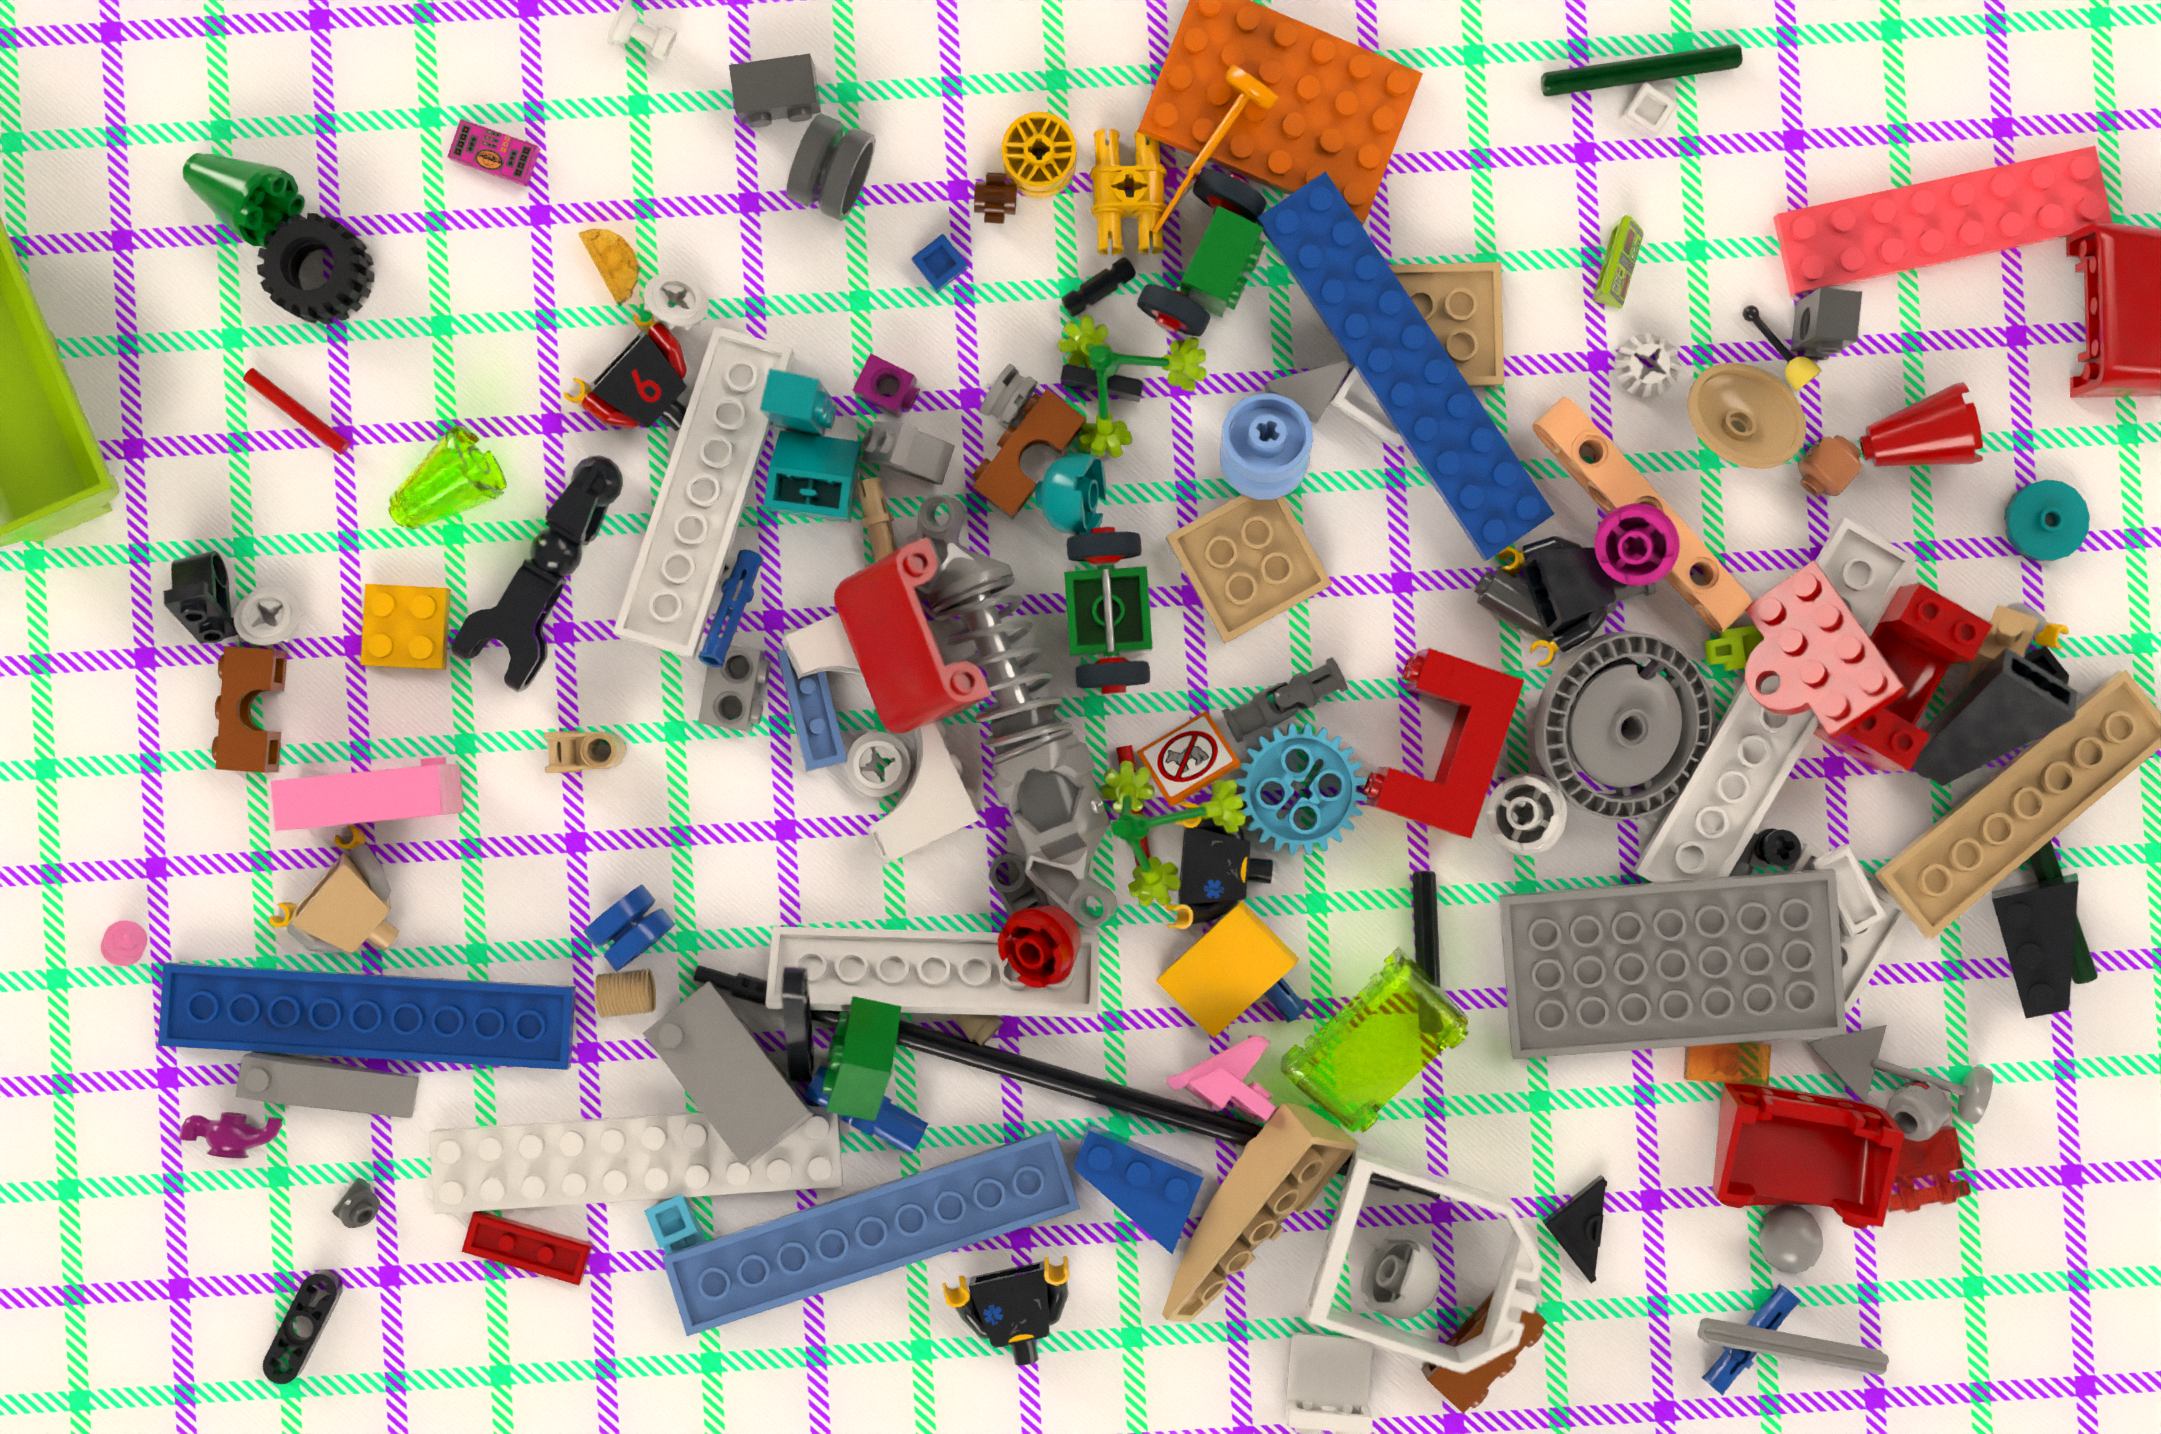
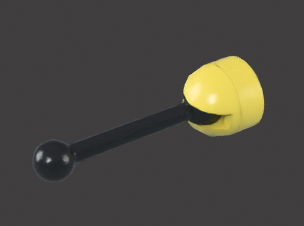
M1749 305L1744 308L1742 312L1743 318L1746 321L1753 322L1786 360L1785 377L1795 392L1822 371L1812 359L1806 357L1794 358L1759 317V310L1756 306Z

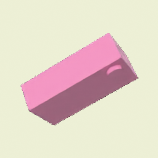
M446 757L420 759L421 766L271 781L275 831L463 813L460 765L446 764Z

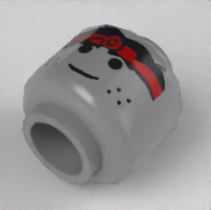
M1924 1080L1907 1082L1889 1099L1886 1108L1889 1115L1905 1133L1904 1137L1913 1141L1930 1139L1948 1121L1951 1112L1950 1103L1945 1093L1936 1085Z

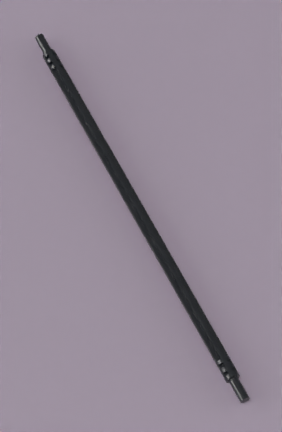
M701 965L697 966L694 981L704 984L710 981L717 988L731 991V996L766 1006V980L743 973H738L735 976ZM811 1010V1018L815 1021L836 1026L840 1011ZM899 1020L896 1044L1244 1147L1263 1129V1126L991 1046H980L974 1041L970 1042V1040ZM1353 1153L1336 1174L1346 1176ZM1374 1172L1371 1173L1368 1182L1397 1192L1402 1188L1439 1199L1441 1195Z

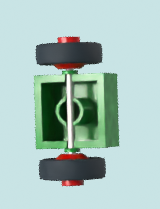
M1204 169L1199 174L1193 187V193L1202 202L1214 209L1213 217L1181 281V286H1176L1175 290H1170L1162 286L1147 284L1143 288L1137 302V306L1148 316L1155 319V323L1158 326L1173 333L1179 331L1196 337L1202 336L1209 324L1211 316L1207 311L1222 317L1227 307L1232 310L1235 309L1247 283V279L1243 278L1242 275L1244 271L1253 273L1266 244L1259 240L1263 227L1255 224V220L1262 215L1266 207V199L1242 178L1210 169Z
M1115 527L1091 528V534L1067 538V555L1069 560L1090 562L1098 565L1097 570L1064 572L1070 657L1103 654V657H1107L1099 659L1094 664L1076 667L1077 688H1101L1102 694L1126 693V686L1150 683V667L1148 662L1129 661L1124 657H1116L1120 656V653L1152 651L1153 649L1147 566L1114 569V565H1112L1121 559L1141 555L1142 549L1139 533L1115 532Z

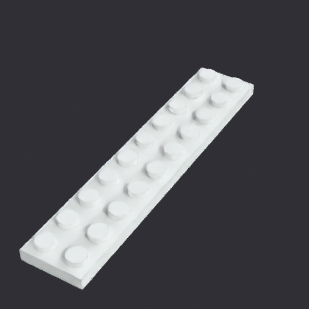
M1843 517L1838 521L1815 562L1823 570L1865 632L1871 637L1917 558L1850 519ZM1770 676L1766 678L1761 685L1762 694L1775 692L1780 685V677ZM1744 681L1711 736L1708 747L1693 768L1682 792L1674 799L1632 871L1652 883L1728 877L1820 723L1813 710L1810 708L1805 712L1794 715L1772 713L1763 708L1750 695Z
M819 1104L809 1105L815 1114L751 1166H744L740 1163L702 1112L434 1129L429 1132L434 1214L667 1199L683 1194L684 1197L842 1187L844 1180L840 1118L838 1114L827 1112L826 1108Z

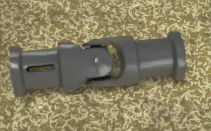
M1333 657L1326 660L1325 665L1305 675L1300 672L1292 676L1289 684L1284 682L1271 686L1253 695L1252 701L1233 710L1226 708L1222 710V714L1233 737L1239 743L1243 741L1244 735L1264 725L1270 728L1294 716L1300 708H1311L1317 705L1318 699L1336 690L1343 692L1348 687L1340 668ZM1269 695H1273L1275 707L1282 714L1274 713L1267 703Z

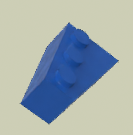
M1088 1123L1073 1159V1169L1168 1252L1173 1254L1204 1179L1200 1168L1091 1123Z

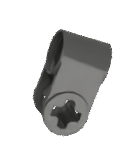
M1005 852L993 859L990 865L989 877L1002 899V903L1009 916L1035 902L1037 903L1030 908L1050 905L1045 892L1037 887L1025 873V863L1018 855ZM1003 862H1012L1018 866L1020 874L1015 881L1005 883L997 877V867Z

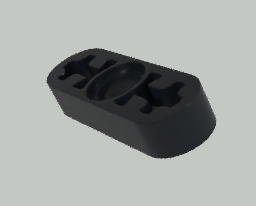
M327 1269L316 1271L307 1277L300 1286L263 1360V1372L271 1382L275 1384L289 1383L304 1370L343 1292L342 1280L335 1272ZM322 1281L327 1283L325 1290L330 1295L321 1298L315 1308L308 1306L314 1301L318 1290L313 1285H317ZM305 1316L311 1320L313 1324L311 1336L300 1337L295 1333L293 1329L295 1317ZM290 1346L298 1347L292 1352L288 1360V1364L293 1368L282 1372L279 1369L281 1362L277 1359L285 1355Z

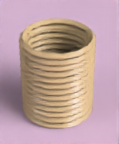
M649 968L646 970L641 969V971L638 969L637 971L630 970L629 972L603 973L596 976L594 985L595 1003L601 1018L654 1012L656 1008V987L653 973Z

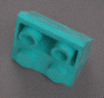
M780 431L769 465L764 508L775 513L851 523L862 442Z

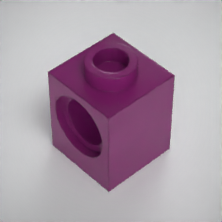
M870 353L856 381L853 392L857 397L900 417L904 409L908 411L912 409L920 389L915 387L917 379L914 374ZM886 378L898 380L900 382L898 392L891 397L881 396L878 393V387L882 380Z

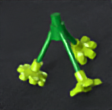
M1084 315L1080 318L1079 327L1073 321L1067 322L1063 330L1069 337L1061 338L1057 342L1059 351L1070 352L1066 361L1067 364L1079 366L1084 361L1086 368H1094L1096 370L1099 413L1096 415V423H1086L1082 427V436L1079 438V447L1085 451L1091 449L1090 453L1097 455L1096 457L1103 456L1105 450H1108L1109 455L1113 458L1120 457L1123 454L1121 445H1129L1133 441L1126 423L1123 421L1113 422L1112 414L1108 410L1107 380L1108 377L1118 371L1120 365L1162 367L1163 370L1170 371L1167 378L1170 385L1176 387L1181 385L1183 390L1189 392L1195 390V380L1203 381L1207 373L1204 367L1199 366V364L1206 360V352L1204 349H1197L1199 340L1196 337L1186 338L1184 342L1182 340L1173 341L1170 344L1172 355L1165 354L1163 357L1124 355L1114 353L1110 345L1103 342L1109 334L1106 325L1100 324L1094 328L1093 317Z
M1123 761L1120 764V773L1114 769L1105 771L1104 779L1107 784L1101 786L1102 796L1105 799H1114L1112 802L1113 810L1122 812L1120 818L1112 823L1111 831L1114 836L1126 841L1140 864L1132 872L1135 881L1128 884L1130 895L1138 897L1140 905L1149 906L1153 898H1156L1159 905L1165 906L1171 902V897L1167 891H1176L1181 887V880L1175 876L1179 872L1178 868L1172 862L1162 865L1161 860L1155 856L1147 859L1139 843L1140 839L1146 837L1149 829L1152 827L1200 816L1204 819L1213 818L1215 825H1223L1228 833L1238 832V826H1243L1246 816L1241 810H1237L1242 808L1243 801L1240 794L1234 795L1237 790V784L1233 779L1225 782L1220 779L1211 785L1213 793L1211 801L1201 803L1198 808L1146 818L1141 814H1132L1131 809L1134 811L1141 810L1144 806V800L1152 799L1155 793L1154 786L1146 784L1151 776L1150 770L1146 767H1141L1135 773L1134 764L1130 761Z

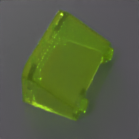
M1399 946L1384 959L1387 965L1379 972L1382 977L1375 972L1370 977V982L1315 1035L1312 1036L1310 1034L1305 1039L1304 1049L1295 1044L1281 1057V1072L1297 1088L1351 1133L1358 1129L1364 1133L1371 1128L1380 1116L1377 1112L1447 1046L1451 1049L1455 1048L1469 1034V1031L1466 1029L1469 1023L1468 1016Z

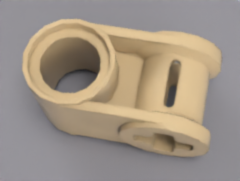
M581 731L543 732L544 739L548 740L549 765L545 767V773L610 769L621 764L626 755L625 742L615 733H581ZM602 739L608 741L611 746V755L604 762L599 760L595 752L596 745Z

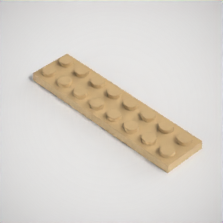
M2127 670L2116 672L2077 705L2076 716L2070 722L2038 737L1874 875L1924 938L1933 939L2161 748V713Z

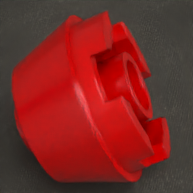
M1052 905L1016 911L1008 918L1004 929L998 937V952L1002 962L1008 959L1012 968L1020 974L1016 979L1022 984L1033 988H1044L1049 984H1056L1066 979L1072 971L1081 946V933L1075 920L1063 909Z

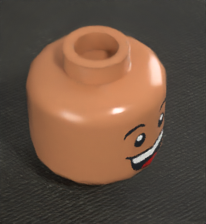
M1835 435L1834 438H1819L1798 463L1799 471L1803 476L1800 480L1801 485L1817 497L1822 493L1828 496L1840 495L1861 471L1860 451L1853 443L1839 435Z

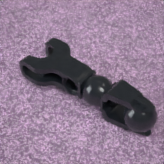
M601 455L589 456L577 464L573 469L571 483L546 514L545 520L547 521L545 524L549 527L540 531L532 541L530 549L531 560L525 559L522 566L514 575L496 606L468 615L452 645V652L455 656L462 660L472 659L479 655L491 639L500 640L508 648L511 658L504 676L505 684L517 693L530 686L548 657L547 642L543 635V625L567 582V579L564 577L572 574L580 565L583 554L582 545H588L589 542L596 538L609 505L621 494L623 477L617 464Z

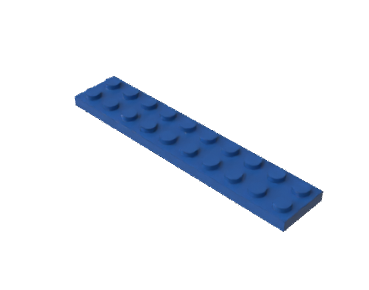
M1323 172L1257 217L1255 221L1263 227V233L1353 367H1355L1359 376L1375 397L1396 431L1400 434L1404 443L1484 561L1491 559L1553 516L1554 512L1327 172Z
M165 963L163 964L158 1046L568 1070L571 1068L576 986Z

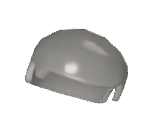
M1782 1205L1765 1215V1223L1758 1239L1766 1262L1781 1272L1795 1274L1807 1271L1809 1267H1813L1823 1251L1822 1231L1814 1216L1802 1207L1794 1205Z

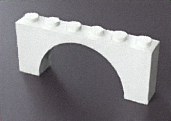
M838 613L790 633L781 641L798 679L824 671L847 672L863 676ZM941 721L914 730L917 758L912 781L896 807L881 820L868 827L885 864L980 820L977 814L981 810L979 801L971 788L966 790L959 776L963 774L962 765L953 751L948 752L942 740L946 733Z

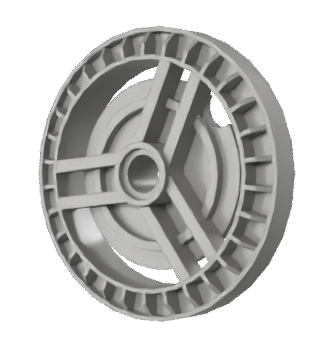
M1621 631L1606 633L1586 641L1571 651L1558 664L1548 678L1540 695L1535 714L1534 740L1542 772L1562 792L1567 802L1588 813L1607 819L1625 820L1639 818L1658 811L1680 795L1687 780L1690 778L1693 768L1709 745L1713 716L1711 699L1705 680L1696 664L1684 651L1669 641L1652 635ZM1630 656H1644L1651 660L1640 674L1637 672L1636 665L1625 664L1608 668L1594 676L1576 697L1577 692L1585 681L1609 662ZM1662 670L1667 675L1665 678L1660 675ZM1626 719V727L1623 730V732H1621L1622 723ZM1566 730H1568L1571 752L1579 767L1595 781L1615 787V794L1597 793L1579 777L1568 754ZM1635 785L1638 786L1637 788H1634V789H1631V790H1630V787L1635 786Z

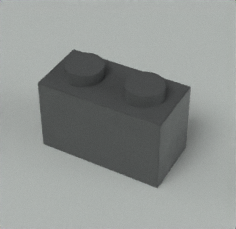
M810 53L729 65L735 112L741 124H748V127L760 128L771 125L772 120L788 118V121L802 122L810 120L812 114L821 113L815 65Z

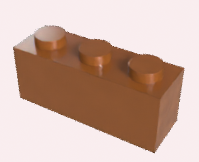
M1494 1290L1445 1344L1457 1347L1482 1334ZM1534 1309L1533 1313L1522 1310L1519 1323H1523L1524 1328L1519 1345L1465 1374L1427 1362L1421 1370L1427 1381L1464 1414L1470 1406L1476 1408L1484 1401L1489 1392L1487 1388L1498 1376L1503 1378L1513 1369L1517 1361L1515 1357L1525 1346L1528 1348L1532 1347L1539 1341L1544 1333L1543 1327L1547 1321L1536 1309Z

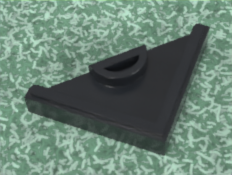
M1602 1175L1598 1176L1542 1221L1591 1284L1596 1281L1598 1247H1600L1604 1217L1602 1213L1607 1181Z

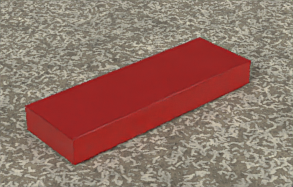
M474 1211L462 1252L580 1285L585 1275L593 1243L487 1212Z

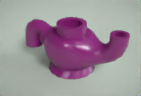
M222 1112L220 1120H209L201 1115H192L186 1118L182 1124L179 1139L196 1141L198 1136H202L211 1147L206 1153L208 1155L225 1158H248L247 1150L266 1144L277 1136L282 1127L283 1119L268 1117L266 1126L258 1129L246 1122V1114Z

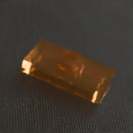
M1739 1042L1685 1046L1683 1078L1692 1081L1769 1086L1771 1044Z

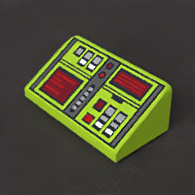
M1624 215L1613 226L1594 292V302L1615 308H1622L1624 305L1644 234L1642 228L1631 216Z

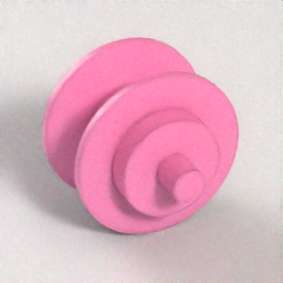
M115 922L107 928L101 942V953L113 965L130 966L142 957L147 946V934L135 922Z

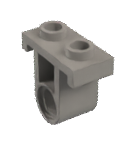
M874 421L873 427L866 431L863 438L862 449L865 451L862 460L874 465L885 466L929 483L942 485L955 446L944 440L917 431L918 428L903 422Z

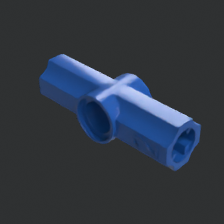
M820 1065L803 1096L827 1108L829 1095L822 1093V1086L828 1067ZM886 1096L883 1097L875 1121L838 1114L841 1116L840 1120L870 1136L875 1134L886 1140L887 1143L910 1154H913L929 1124L892 1104V1100Z

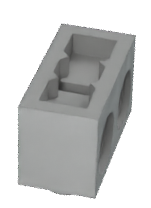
M730 645L723 667L707 666L698 723L752 732L753 724H760L763 713V701L758 700L760 684H767L770 672V660H765V651ZM743 656L749 662V672L744 678L735 679L730 673V664L736 657ZM732 696H736L743 706L742 713L734 720L728 719L723 712L724 702Z

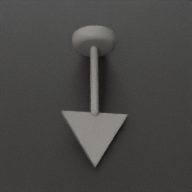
M1887 1025L1807 1043L1863 1103H1866L1874 1070L1877 1069L1912 1081H1928L1941 1090L1958 1094L1959 1116L1968 1123H1979L1987 1109L1993 1087V1073L1990 1069L1981 1066L1974 1067L1966 1075L1963 1084L1960 1085L1879 1060L1878 1055Z

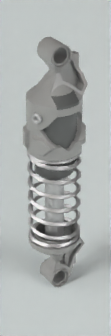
M930 496L920 506L917 533L907 537L909 543L928 537L938 565L933 578L915 588L927 598L929 606L932 608L931 611L937 613L934 619L941 621L964 614L968 628L948 637L944 644L953 646L974 640L978 653L962 661L973 663L977 667L984 665L988 676L985 678L986 684L990 692L994 691L998 701L978 712L974 720L977 722L992 720L989 726L993 735L988 737L984 746L989 748L994 747L997 755L991 761L992 764H995L993 766L995 775L991 782L1000 804L1008 806L1027 855L1025 873L1037 887L1045 891L1050 905L1065 910L1085 927H1098L1114 915L1117 908V900L1109 888L1092 879L1088 873L1092 857L1110 824L1103 801L1091 774L1095 767L1086 743L1079 742L1076 734L1073 735L1072 724L1062 722L1061 719L1056 718L1054 710L1061 705L1062 698L1050 696L1031 699L1030 694L1045 686L1053 675L1048 671L1021 673L1020 669L1035 661L1043 651L1037 645L1014 649L1010 645L1025 636L1032 629V622L1028 620L1001 622V619L1017 610L1023 601V598L1019 595L991 596L1013 585L1015 578L1012 577L1014 574L1010 565L963 547L958 540L965 518V511L961 502L949 496ZM944 503L948 507L950 515L948 521L941 526L935 520V510L940 504ZM1013 602L997 612L995 605ZM1021 628L1014 634L1007 637L1005 631ZM1029 654L1018 662L1015 658L1016 656ZM1038 680L1033 684L1026 686L1025 682ZM1093 896L1101 900L1104 906L1102 916H1095L1089 912L1086 905L1088 897Z

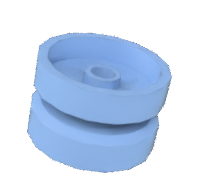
M1275 393L1249 396L1240 400L1231 408L1222 426V441L1220 444V469L1227 483L1240 494L1256 500L1277 499L1291 493L1303 481L1308 469L1313 443L1312 423L1305 410L1292 399Z

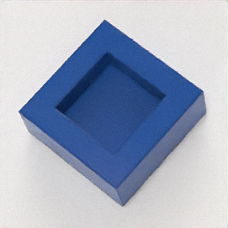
M941 234L911 258L914 265L936 293L969 269L968 264L944 234Z

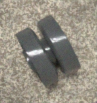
M822 113L816 115L808 126L795 154L787 182L786 195L788 199L806 207L819 199L820 209L823 214L839 221L846 219L859 197L869 172L875 151V136L858 128L851 129L843 136V129L839 120Z

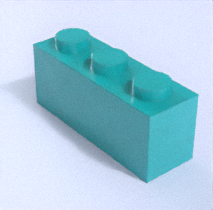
M769 368L760 411L776 427L817 436H824L826 428L832 429L837 405L832 404V397L819 379Z

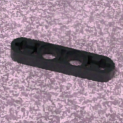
M785 967L782 979V1007L790 1081L811 1082L814 1069V1043L807 968Z

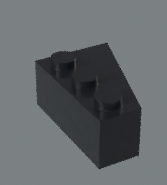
M2077 873L1992 891L1993 905L2026 1019L2069 1010L2079 883Z

